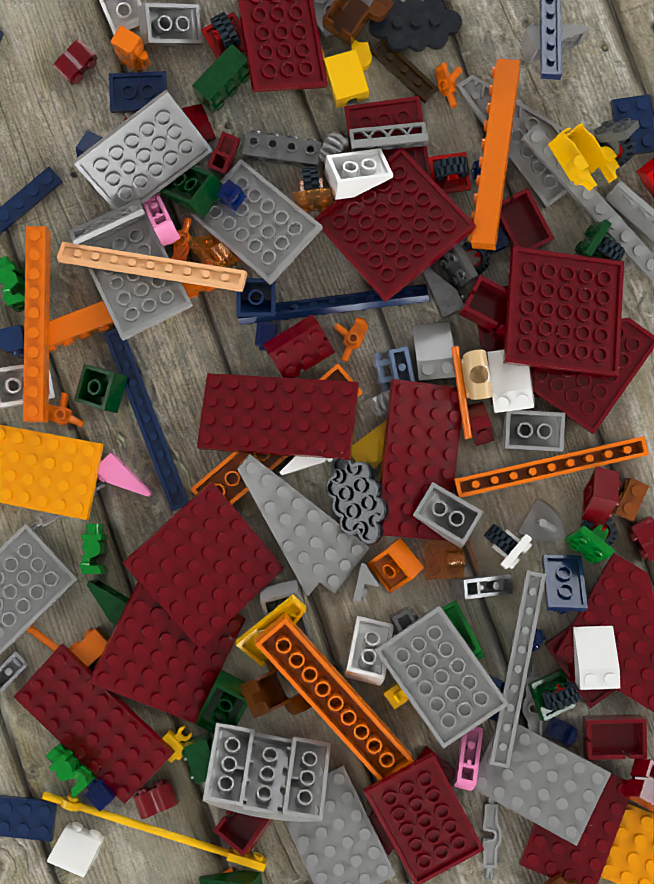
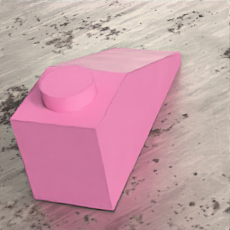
M159 193L143 203L153 229L163 247L180 239Z
M110 453L100 462L97 477L103 483L106 481L107 483L148 497L153 495L146 485L114 453Z
M475 727L461 737L452 787L472 791L476 786L483 728Z

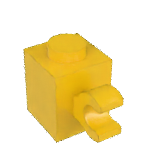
M396 681L383 690V694L394 710L409 700Z
M185 725L179 728L177 734L170 729L162 738L175 750V753L168 759L171 763L175 759L179 761L183 757L184 741H188L193 735L192 732L187 736L182 734V730L186 727Z

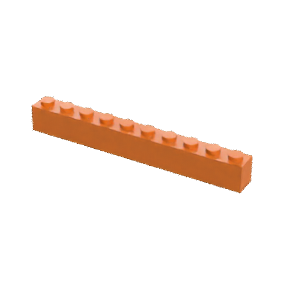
M497 59L496 66L492 67L494 83L490 84L489 96L492 97L491 102H487L486 113L489 114V118L484 122L486 138H482L481 150H484V154L479 158L481 175L477 174L476 186H479L478 193L474 194L473 204L476 205V210L472 211L471 220L475 223L476 228L468 235V242H471L473 249L496 250L521 71L520 60Z
M26 226L23 421L29 423H48L51 231L46 226Z
M210 260L201 263L206 265H212ZM181 282L189 299L199 296L198 293L202 291L211 292L217 289L215 287ZM104 301L51 320L49 353L55 351L56 347L60 345L65 347L73 344L76 339L81 338V340L90 338L92 333L97 331L103 333L110 330L109 327L115 324Z
M645 436L456 478L453 479L456 496L462 498L596 466L647 456L649 453Z

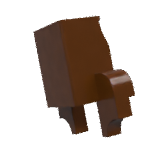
M334 0L323 17V28L351 46L370 19L380 22L386 18L394 7V2L391 0H374L368 6L361 0Z
M268 658L267 666L269 672L240 685L253 718L265 715L283 705L293 715L302 713L312 707L300 693L292 697L286 696L277 676V671L279 670Z

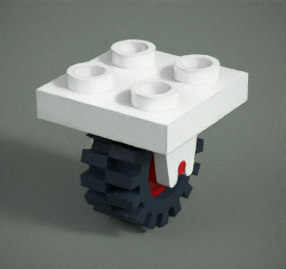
M495 524L484 534V537L493 544L492 548L505 558L500 564L505 570L508 567L513 569L520 560L517 558L518 555L526 553L532 546L530 543L532 538L529 535L525 534L520 540L509 530L506 529L504 532Z

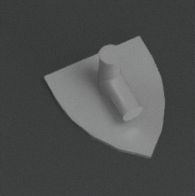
M536 499L518 532L522 535L527 534L533 540L541 542H553L566 538L559 516L548 505Z

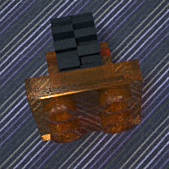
M317 166L302 168L303 180L299 181L301 191L293 192L294 203L307 214L314 211L322 212L333 203L332 188H323V180L318 177Z

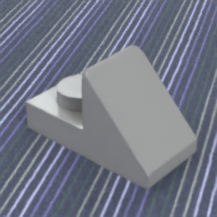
M365 562L360 564L352 598L356 602H361V598L365 599L367 587H364L365 584L380 587Z

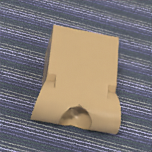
M473 350L465 353L463 359H461L467 400L492 397L493 391L486 351Z

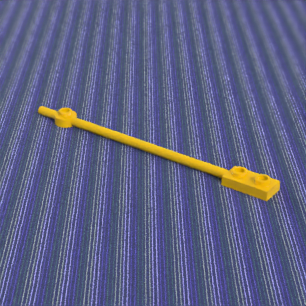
M44 791L42 799L60 804L66 810L82 811L227 857V861L264 872L267 858L258 852L242 856L232 847L226 849L84 804L79 800L78 796L73 798L72 794L62 797Z

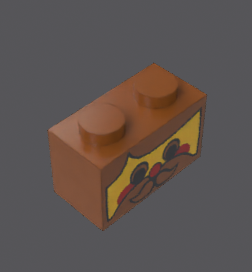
M625 478L618 494L620 502L618 507H614L613 514L627 521H634L649 485L633 478Z

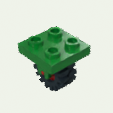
M608 518L604 525L584 520L580 525L581 527L568 534L564 541L569 544L571 549L582 554L586 561L596 564L610 557L615 551L610 546L617 539V535H614L617 533V529H613L616 524L610 523L612 521L611 518Z

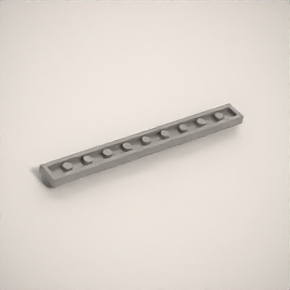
M536 124L521 140L595 222H601L606 219L612 223L607 234L616 240L617 243L621 244V247H624L625 255L647 279H651L654 276V254L594 188L588 191L584 186H575L574 182L569 180L548 146L551 140Z
M526 570L502 692L509 705L498 713L489 759L490 765L509 768L546 579V574L529 570Z

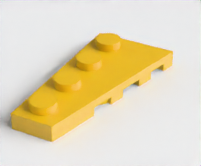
M387 420L352 445L351 456H353L356 462H367L374 470L382 461Z
M292 594L236 640V646L263 667L267 657L255 645V637L284 612L296 624L305 613L306 605Z

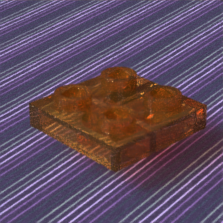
M212 234L192 237L188 241V245L203 264L227 268L237 266L240 261L224 243H221Z
M448 540L424 541L426 580L465 578V555L463 548Z

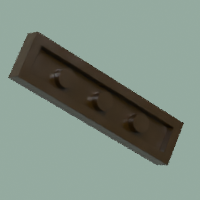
M381 39L370 50L371 54L411 92L419 96L424 104L438 91V87L403 54L391 50L387 45L386 39Z

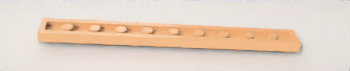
M68 242L61 243L57 260L61 263L243 292L247 278V272L244 270L81 244L74 245V243Z

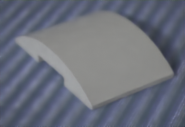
M216 723L202 801L229 811L260 818L295 822H322L331 743L294 736L292 739L255 733V729Z

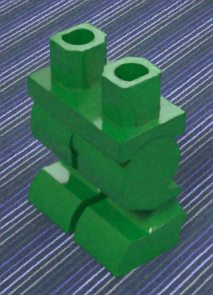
M5 256L0 258V283L5 286L2 288V300L16 312H21L25 310V296L22 295L25 292V281L22 279L24 274L15 265L13 260L10 261L9 257Z
M86 524V534H81V540H85L82 548L86 553L81 556L82 559L79 565L82 574L108 573V569L104 564L98 565L96 563L98 557L107 553V545L104 540H108V534H103V524Z
M61 743L45 756L52 763L49 769L52 772L55 770L56 776L61 781L76 780V785L71 788L73 798L96 777L89 768L83 764L81 765V762L73 755L70 749L67 750Z

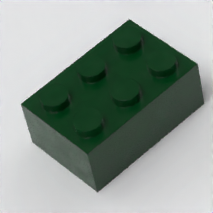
M231 44L192 85L196 99L212 114L216 110L219 111L224 106V101L229 96H234L238 87L250 79L247 57Z

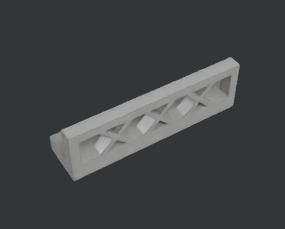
M425 122L349 129L351 152L378 148L391 150L400 149L401 147L427 146L429 141ZM413 128L422 129V133L409 134ZM394 130H400L402 133L405 134L399 136H391ZM375 132H381L386 136L372 138ZM354 134H362L366 139L354 140Z
M620 180L604 200L615 212L654 244V209Z
M136 199L69 230L74 245L81 244L145 214V211L139 199Z

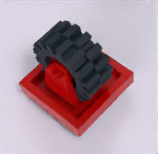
M225 12L216 15L210 19V25L201 29L216 59L231 44L241 53L245 51L241 23L234 12L228 15Z
M466 152L428 157L431 179L446 194L471 191Z

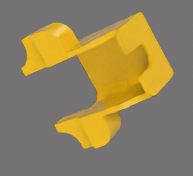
M355 40L350 46L351 51L325 58L322 49L327 82L329 83L336 108L347 106V102L354 98H357V102H362L369 98V89L363 72L370 68L372 62L368 41L358 42Z
M583 123L577 125L572 131H570L571 127L566 128L548 144L569 180L573 181L575 186L582 185L588 191L596 187L597 184L591 174L598 168H600L608 183L617 178L616 169L620 166L615 160L617 157L616 153L608 146L601 147L596 138L587 131Z

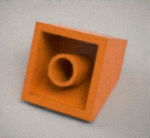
M401 538L395 540L366 563L389 594L412 580L424 568Z

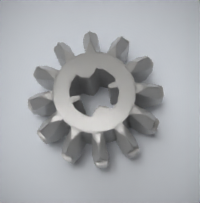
M330 133L324 143H322L319 155L320 161L325 164L327 155L345 153L348 146L347 139L340 134Z
M390 390L370 399V407L376 416H381L388 412Z

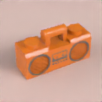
M120 25L110 41L120 63L135 72L146 70L151 65L148 53L144 50L141 37Z

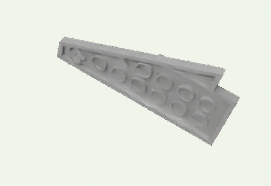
M471 75L458 84L456 89L484 125L485 120L489 118L486 110L487 102H491L492 97L489 96L490 85ZM516 101L508 159L546 209L567 194L568 191L521 138L536 124L551 141L565 129Z
M248 454L237 470L305 594L309 596L319 582L335 593L370 547L356 536L343 532L338 522L255 457Z

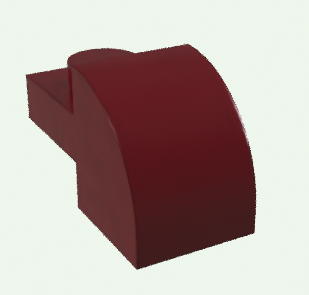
M222 131L207 167L227 174L235 160L234 156L241 139Z
M483 402L469 405L471 432L475 445L479 446L495 441L491 429L492 424Z

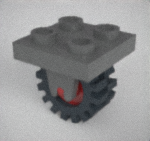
M625 118L613 123L612 120L602 122L591 133L601 147L608 146L613 149L617 155L615 160L620 167L626 164L634 155L636 148L633 146L635 141L631 142V140L633 139L632 134L639 128V121Z
M459 242L440 257L439 261L440 266L448 275L451 285L458 291L487 269L490 264L488 263L490 257H486L489 252H484V249H473L471 242H465L463 245Z

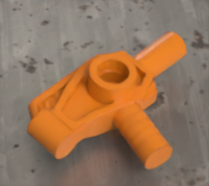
M442 62L436 67L435 77L441 95L447 96L449 106L452 109L457 107L454 96L457 86L456 79L463 70L457 66L450 74L447 70L448 65Z
M185 217L181 230L177 231L180 239L172 244H168L174 245L171 259L187 260L192 243V237L188 233L192 222L190 218Z
M357 316L350 331L339 323L333 328L345 337L342 342L345 346L341 357L342 361L348 362L352 351L360 348L369 326L366 323V319Z
M61 392L59 406L49 404L48 419L62 426L72 423L82 428L85 421L73 416V411L67 408L69 394Z

